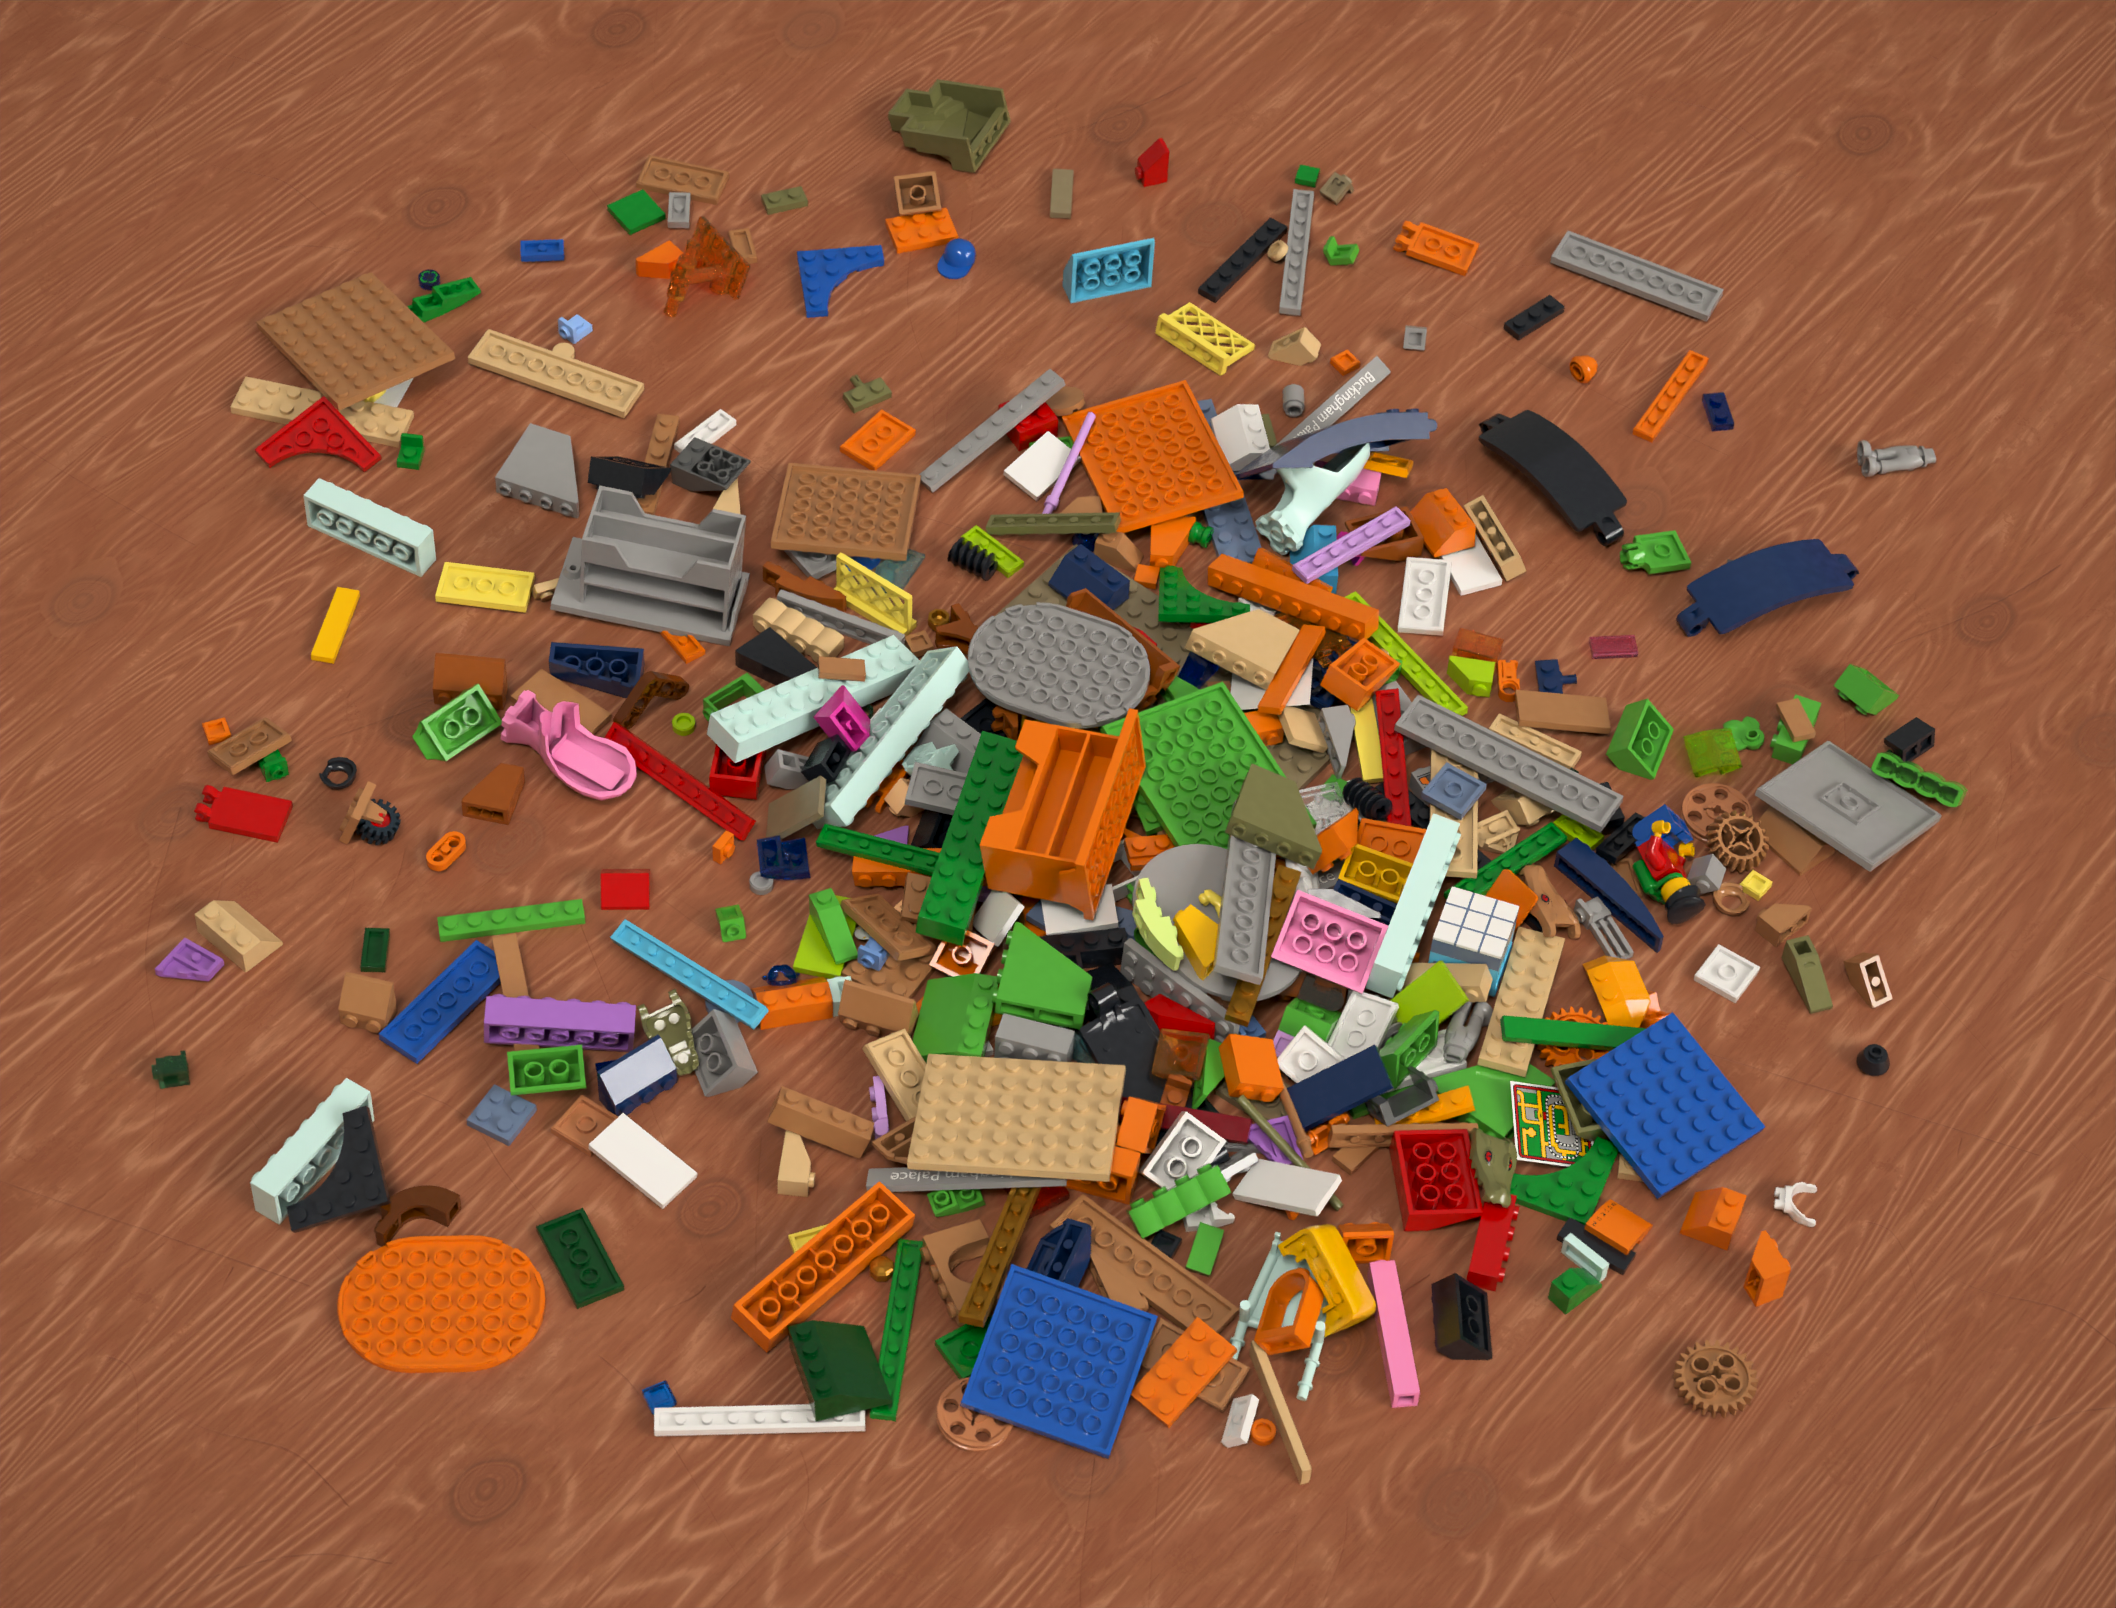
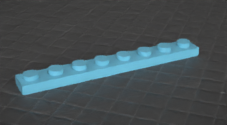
M626 919L610 937L620 947L752 1029L757 1027L769 1011L762 1003Z

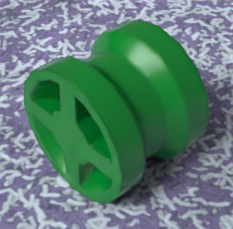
M1196 521L1192 526L1188 541L1192 544L1198 543L1201 547L1207 548L1211 542L1214 528L1211 526L1204 527L1200 522Z

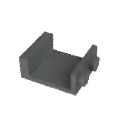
M1413 1066L1408 1067L1414 1085L1387 1099L1379 1095L1365 1102L1368 1113L1388 1127L1439 1101L1436 1093L1438 1086L1432 1077L1429 1078L1423 1071H1419Z

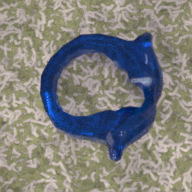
M775 965L762 979L766 980L769 985L784 986L797 983L800 973H796L789 965ZM780 971L783 972L785 977L790 979L775 981Z

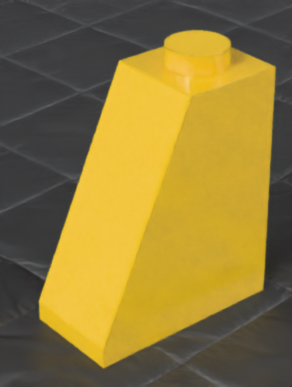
M1190 904L1184 911L1182 909L1179 910L1174 916L1173 921L1177 929L1179 945L1182 946L1183 952L1198 977L1204 980L1213 971L1218 924Z

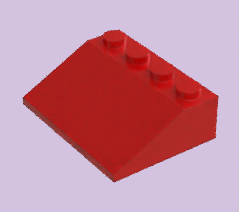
M1467 1129L1394 1131L1389 1150L1404 1231H1429L1483 1215L1478 1182L1474 1178L1475 1169L1471 1168L1472 1159H1469L1471 1146Z

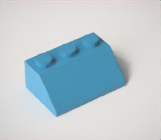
M1313 525L1309 527L1304 535L1303 545L1295 552L1289 551L1290 563L1294 565L1336 541V526ZM1338 567L1318 577L1319 580L1333 587L1331 593L1336 594Z

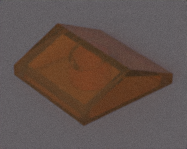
M1161 1028L1152 1074L1165 1079L1168 1078L1169 1074H1179L1192 1081L1200 1080L1210 1035L1207 1033Z

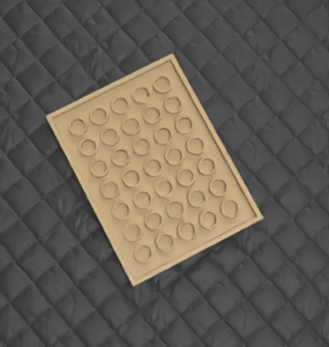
M928 1054L907 1168L914 1170L1109 1182L1126 1066Z

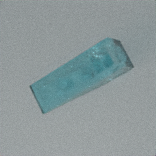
M908 549L906 561L886 559L877 565L875 573L903 590L924 560L925 554Z

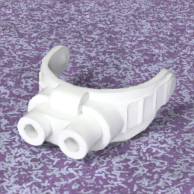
M1799 1182L1793 1186L1785 1185V1188L1775 1187L1774 1197H1778V1199L1774 1201V1209L1783 1210V1213H1788L1791 1219L1799 1224L1808 1227L1816 1225L1814 1219L1806 1218L1792 1202V1197L1797 1193L1817 1192L1815 1185Z

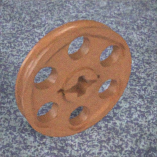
M1708 783L1693 788L1685 796L1681 808V819L1685 821L1693 837L1706 843L1708 840L1705 838L1706 830L1709 829L1708 827L1717 817L1714 815V812L1722 816L1725 812L1730 814L1733 811V807H1741L1745 811L1746 817L1749 818L1752 815V809L1745 796L1736 789L1723 784ZM1722 793L1726 796V799H1717L1715 794ZM1700 797L1705 802L1697 804L1693 801V798ZM1696 815L1701 820L1694 822L1688 816ZM1721 834L1723 844L1726 845L1725 841L1723 840V835Z
M970 1377L955 1381L943 1391L937 1405L936 1420L942 1435L954 1446L972 1452L991 1450L1002 1444L1010 1435L1013 1425L1008 1423L1005 1426H999L994 1422L993 1417L979 1413L972 1426V1414L974 1411L960 1406L964 1395L962 1389L967 1387ZM950 1402L954 1403L958 1409L955 1412H948L943 1406ZM954 1425H960L964 1428L965 1432L961 1435H955L950 1431V1428ZM979 1432H985L989 1435L990 1439L986 1442H981L977 1440L975 1435Z

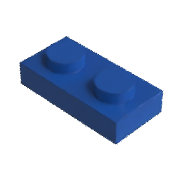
M563 239L520 241L521 262L564 260Z

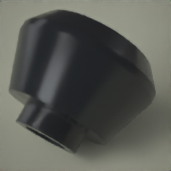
M1868 1045L1857 1056L1858 1067L1868 1075H1883L1890 1067L1888 1053L1880 1045Z

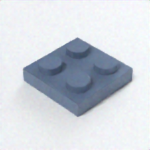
M1446 762L1421 792V798L1461 820L1484 793L1487 784Z
M494 1084L467 1118V1126L510 1146L535 1114L537 1108L535 1104L517 1095H511V1092Z

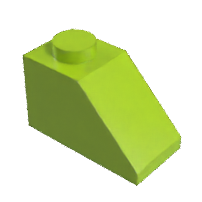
M1450 655L1447 674L1466 694L1490 698L1495 662Z

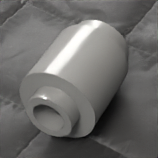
M1296 384L1286 386L1282 391L1283 410L1290 417L1300 416L1305 408L1304 389Z

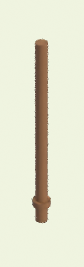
M1282 1078L1284 1089L1279 1094L1296 1135L1297 1147L1302 1150L1305 1158H1310L1314 1154L1311 1148L1312 1141L1304 1131Z

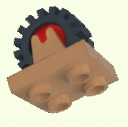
M367 781L364 789L359 787L339 828L343 832L339 841L348 845L355 830L357 835L362 833L361 839L363 841L365 838H368L367 843L372 844L375 841V845H380L381 841L383 845L387 844L388 840L391 841L395 836L401 822L399 819L400 814L399 812L395 813L397 810L395 806L389 807L391 803L388 801L385 805L383 804V799H379L377 803L375 799L370 800L376 784Z

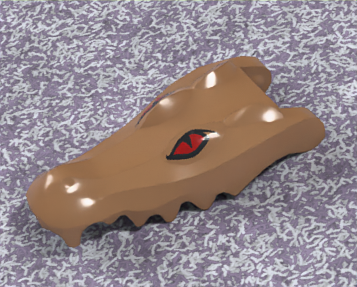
M1534 864L1526 865L1521 870L1520 876L1525 875V883L1538 896V901L1530 913L1540 922L1544 937L1553 938L1556 935V927H1567L1569 938L1579 939L1581 929L1578 917L1566 903V900L1557 893L1543 867Z

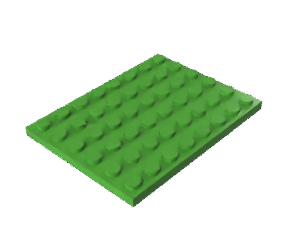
M1223 682L1139 712L1146 768L1138 788L1139 792L1175 847L1189 844H1206L1227 849L1229 834L1225 833L1232 813V806L1235 800H1237L1251 764H1255L1283 777H1286ZM1125 718L1103 725L1101 733L1119 736ZM1306 808L1313 828L1315 829L1317 823L1308 811V809Z

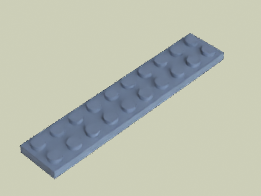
M1212 399L1197 401L1212 430L1210 421L1213 417L1217 416ZM1245 496L1238 500L1202 510L1206 526L1214 528L1211 541L1217 558L1221 554H1225L1252 564L1258 548L1262 547Z

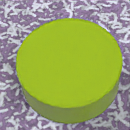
M679 713L672 719V729L677 735L687 736L695 731V718L691 714Z

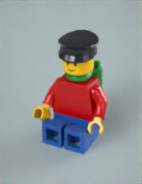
M1664 804L1634 826L1632 834L1637 840L1635 844L1643 859L1636 861L1632 868L1644 893L1650 895L1652 900L1665 904L1668 922L1677 925L1699 914L1706 904L1700 898L1701 890L1699 887L1691 885L1689 880L1686 879L1687 875L1683 868L1686 862L1685 856L1693 857L1695 854V847H1692L1693 843H1688L1693 840V837L1685 821ZM1682 841L1683 843L1679 845L1678 855L1673 846Z

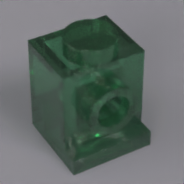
M185 1050L180 1051L181 1055L156 1058V1064L152 1065L153 1080L158 1079L160 1089L190 1085L189 1067Z

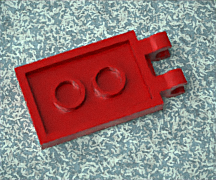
M205 785L202 794L205 795L203 802L212 804L211 809L205 804L197 803L194 812L197 813L195 820L208 822L209 829L278 843L293 804L291 800L229 787H223L222 792H220L213 786Z

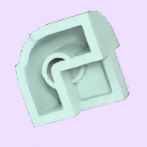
M933 742L914 747L904 759L902 765L910 776L912 775L915 762L953 770L950 765L954 762L953 759L959 753V750L955 744L936 749Z

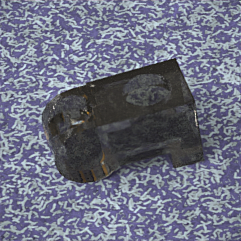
M1307 972L1297 998L1329 1011L1339 1010L1344 1003L1342 991L1336 987L1327 988L1315 983L1316 976Z

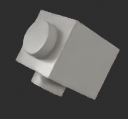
M1709 854L1693 860L1687 879L1691 885L1699 887L1701 890L1700 895L1719 890L1726 868L1714 854Z

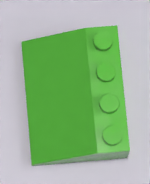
M973 973L927 981L913 1037V1043L925 1063H927L928 1054L985 1057L995 1016L996 1003H992L994 988L999 989L1000 985L996 983L997 976Z

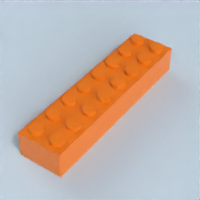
M879 1181L733 1305L731 1319L768 1353L788 1335V1326L804 1322L868 1267L870 1261L876 1256L882 1255L898 1239L911 1230L915 1214Z

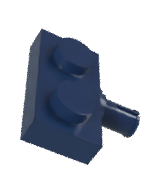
M1558 659L1535 661L1538 692L1563 694V684H1577L1576 674L1562 675L1559 670Z

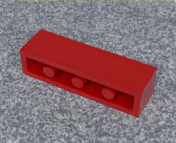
M1511 1194V1204L1508 1208L1502 1207V1204L1499 1203L1493 1204L1492 1202L1484 1201L1483 1215L1480 1218L1467 1280L1481 1289L1495 1292L1497 1282L1503 1283L1506 1268L1501 1267L1502 1261H1508L1510 1247H1506L1507 1241L1512 1242L1515 1227L1510 1225L1512 1220L1517 1221L1520 1206H1515L1516 1195Z

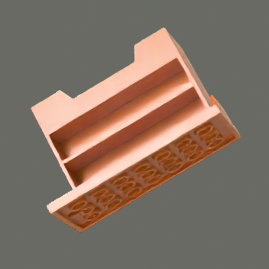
M1128 709L1119 736L1025 719L1015 746V750L1021 753L1023 758L1004 811L1000 815L989 817L980 842L988 889L1069 904L1082 911L1084 919L1094 920L1146 768L1139 712L1136 709Z

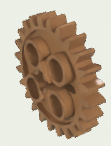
M1705 1340L1704 1347L1696 1342L1694 1349L1688 1346L1685 1354L1681 1353L1679 1360L1676 1361L1673 1378L1675 1379L1674 1387L1679 1388L1677 1395L1685 1396L1684 1404L1692 1402L1693 1411L1701 1408L1703 1416L1707 1411H1711L1712 1418H1715L1717 1412H1720L1722 1417L1726 1418L1727 1411L1735 1416L1737 1408L1744 1411L1746 1404H1751L1757 1390L1758 1379L1755 1378L1757 1370L1752 1369L1753 1361L1745 1362L1747 1354L1738 1355V1347L1730 1350L1728 1342L1724 1347L1720 1346L1718 1340L1715 1341L1714 1346H1711L1709 1341Z

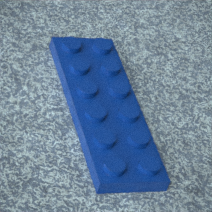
M475 940L379 1033V1039L418 1064L500 984L494 951L478 940Z

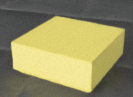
M1752 870L1740 885L1743 887L1744 893L1759 901L1771 888L1772 881Z

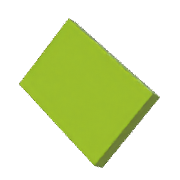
M1438 961L1390 1001L1399 1005L1395 1015L1398 1019L1397 1022L1402 1024L1408 1023L1413 1016L1436 1010L1439 1012L1440 1024L1467 1003L1469 999L1445 963Z

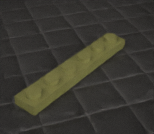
M1120 512L997 514L990 516L986 525V532L989 535L996 534L998 536L1005 534L1045 535L1055 533L1062 535L1069 533L1110 534L1116 533L1121 522Z

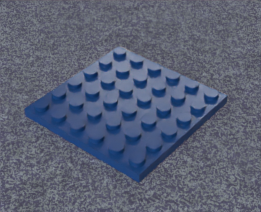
M1673 1012L1574 1073L1565 1081L1573 1094L1657 1199L1751 1139L1765 1128L1764 1124Z
M1011 1264L960 1406L1108 1459L1158 1316Z

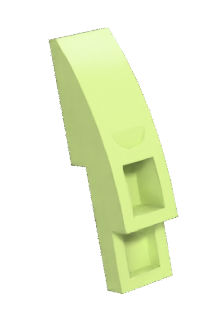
M1141 878L1138 880L1136 889L1138 900H1135L1132 912L1134 921L1141 936L1153 953L1170 969L1176 971L1179 968L1180 960H1183L1184 957L1182 946H1178L1176 926H1172L1170 916L1162 917L1161 908L1157 907L1155 902V888L1151 887L1148 878Z

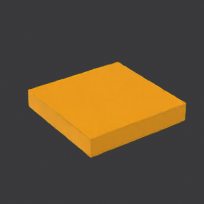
M1372 451L1364 469L1407 478L1412 470L1414 461Z

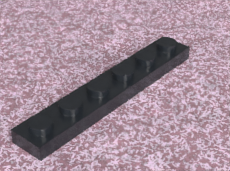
M1270 217L1198 288V294L1216 303L1268 252V249L1274 242L1280 240L1287 233L1288 226Z

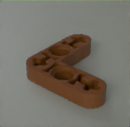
M654 671L646 672L615 714L613 722H617L629 730L635 725L654 696L678 700L687 694L690 686L680 676Z

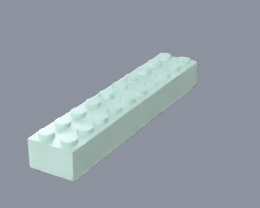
M892 635L841 657L865 660V682L818 678V668L710 714L707 735L734 763H737L820 726L814 719V716L841 685L847 688L860 707H864L893 694L920 660Z
M957 646L927 651L870 722V736L857 751L850 753L836 780L826 784L824 817L813 822L817 829H822L825 823L837 827L850 825L854 821L856 813L866 806L868 798L880 788V783L883 779L892 773V768L895 764L904 758L906 750L918 740V735L922 730L930 725V720L933 716L939 713L945 701L954 695L955 689L967 678L969 672L968 660Z

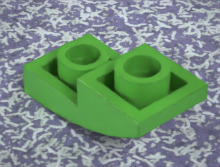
M980 1189L936 1190L927 1194L935 1217L954 1215L986 1205Z
M1200 1222L1185 1269L1209 1277L1224 1230Z

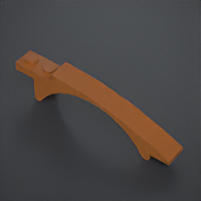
M959 603L951 605L950 623L936 627L935 645L941 649L957 646L963 654L968 655L971 639L978 626H974L970 620L969 613L964 611ZM997 705L992 710V715L996 718L991 724L992 730L996 732L1003 729L1008 738L1017 740L1018 713Z

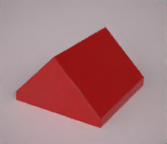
M602 869L601 910H649L650 869Z

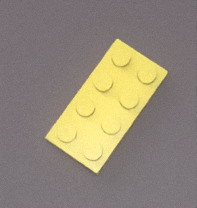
M445 562L435 595L436 602L526 613L535 581V573Z

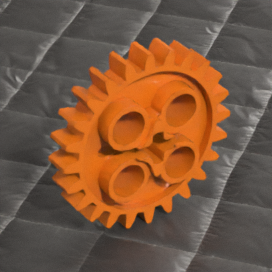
M1571 1006L1568 1013L1561 1008L1559 1014L1552 1012L1550 1018H1545L1608 1025V1022H1599L1600 1015L1593 1018L1592 1010L1584 1014L1582 1007H1580L1578 1012H1575ZM1537 1045V1049L1542 1050L1539 1057L1547 1058L1544 1065L1549 1066L1552 1064L1554 1067L1586 1061L1580 1057H1585L1587 1060H1597L1610 1052L1608 1050Z

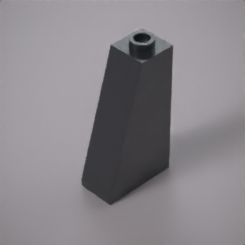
M771 627L735 650V664L738 668L774 685H779L817 668Z

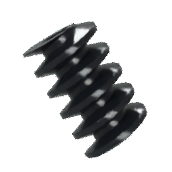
M961 537L949 551L948 562H952L953 565H959L961 569H967L969 573H974L975 576L982 577L984 581H988L997 570L998 562L994 561L995 554L992 552L987 557V549H983L979 553V545H975L972 549L973 543L968 541L965 544V538Z
M1361 777L1351 779L1343 788L1342 798L1344 802L1353 809L1357 808L1359 813L1366 819L1383 821L1390 814L1393 805L1392 801L1368 782L1363 781Z

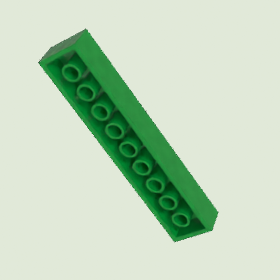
M982 731L918 915L915 933L956 945H963L986 877L980 842L989 817L1003 813L1023 755L1015 750L1017 740Z

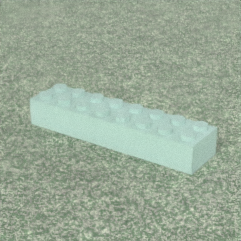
M1433 813L1365 987L1366 989L1393 998L1396 990L1401 991L1461 837V834L1457 833L1460 823Z

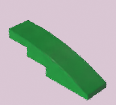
M471 277L433 286L431 294L413 298L412 305L407 307L425 323L463 305L479 295L481 289Z

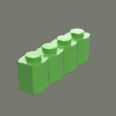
M1890 752L1878 753L1871 767L1875 774L1883 778H1893L1897 784L1907 788H1914L1923 796L1935 797L1940 803L1949 807L1960 806L1968 791L1961 783L1951 780L1946 781L1940 774L1933 771H1924L1921 766L1913 762H1903L1899 756Z
M1207 1163L1196 1169L1198 1174L1190 1178L1187 1174L1174 1181L1175 1186L1169 1189L1163 1186L1153 1191V1197L1144 1201L1142 1197L1130 1203L1131 1208L1126 1212L1137 1234L1143 1239L1230 1194L1231 1190L1219 1166H1211L1210 1163Z

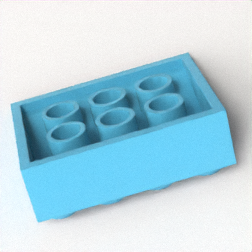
M1154 238L1072 254L1063 270V288L1070 303L1151 287L1155 247Z

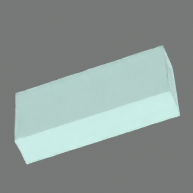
M1572 1233L1564 1238L1561 1253L1580 1268H1585L1599 1282L1605 1279L1609 1263Z

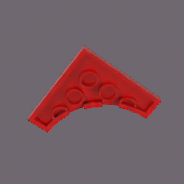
M325 396L255 448V453L269 468L292 456L305 453H326L352 462L365 473L382 459L381 455Z

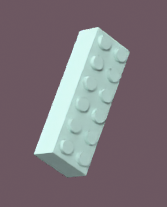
M320 478L303 495L307 525L313 529L419 577H422L436 561L433 529L427 525L415 522L407 516L395 513L389 508H384L369 499H364L349 490L346 491Z
M348 1078L340 1085L338 1084L334 1087L331 1095L325 1102H321L317 1106L314 1114L302 1122L299 1130L293 1136L287 1138L279 1152L273 1154L269 1158L267 1165L252 1177L250 1184L255 1211L279 1225L288 1216L286 1207L303 1200L337 1162L344 1137L342 1113L367 1106L370 1109L372 1122L374 1121L370 1091Z

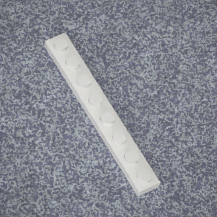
M810 1404L654 1408L655 1436L865 1431V1410L816 1422Z

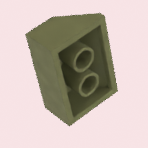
M1596 1059L1552 1067L1550 1070L1576 1135L1590 1142L1595 1141L1597 1137L1608 1138L1565 1083L1568 1077Z

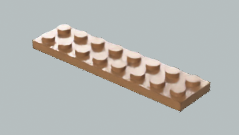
M1084 1194L1078 1197L1050 1224L1049 1231L1062 1225L1063 1221L1068 1218L1089 1224L1091 1226V1253L1097 1254L1135 1284L1140 1294L1145 1295L1151 1307L1184 1331L1199 1317L1219 1334L1239 1313V1308L1144 1238L1142 1239L1140 1235Z

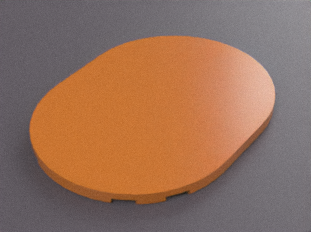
M476 1235L414 1236L389 1241L385 1246L375 1251H369L356 1262L357 1265L344 1278L337 1302L339 1324L351 1348L371 1364L401 1373L473 1372L500 1365L516 1356L532 1341L543 1321L546 1305L545 1289L541 1275L530 1262V1259L519 1249H514L499 1239Z

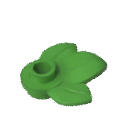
M1746 716L1742 722L1730 720L1723 724L1724 731L1729 735L1722 743V747L1732 751H1741L1745 748L1756 750L1764 743L1765 736L1760 730V724L1752 717Z

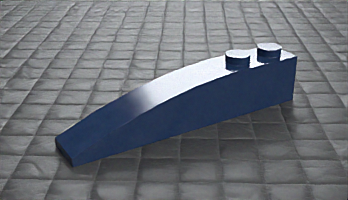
M1577 837L1557 851L1554 863L1556 869L1592 899L1599 897L1613 917L1656 953L1661 950L1664 936L1653 916L1630 885L1604 858L1598 856L1587 844L1580 841Z

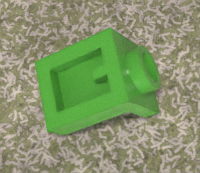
M739 904L715 909L723 942L746 938L744 917Z

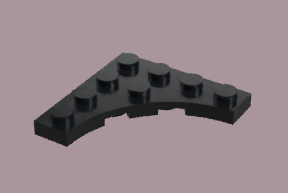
M364 1106L342 1113L344 1121L343 1144L332 1172L312 1194L286 1207L292 1232L303 1231L391 1203L369 1107Z

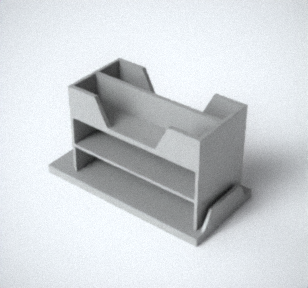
M599 486L582 539L572 538L551 601V610L657 632L668 631L671 635L687 637V635H692L696 640L730 646L750 578V573L742 572L746 515L713 509L699 524L646 514L632 492Z

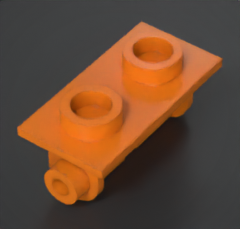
M1346 1112L1306 1133L1312 1141L1311 1148L1315 1156L1329 1147L1327 1139L1331 1125H1348L1350 1117Z

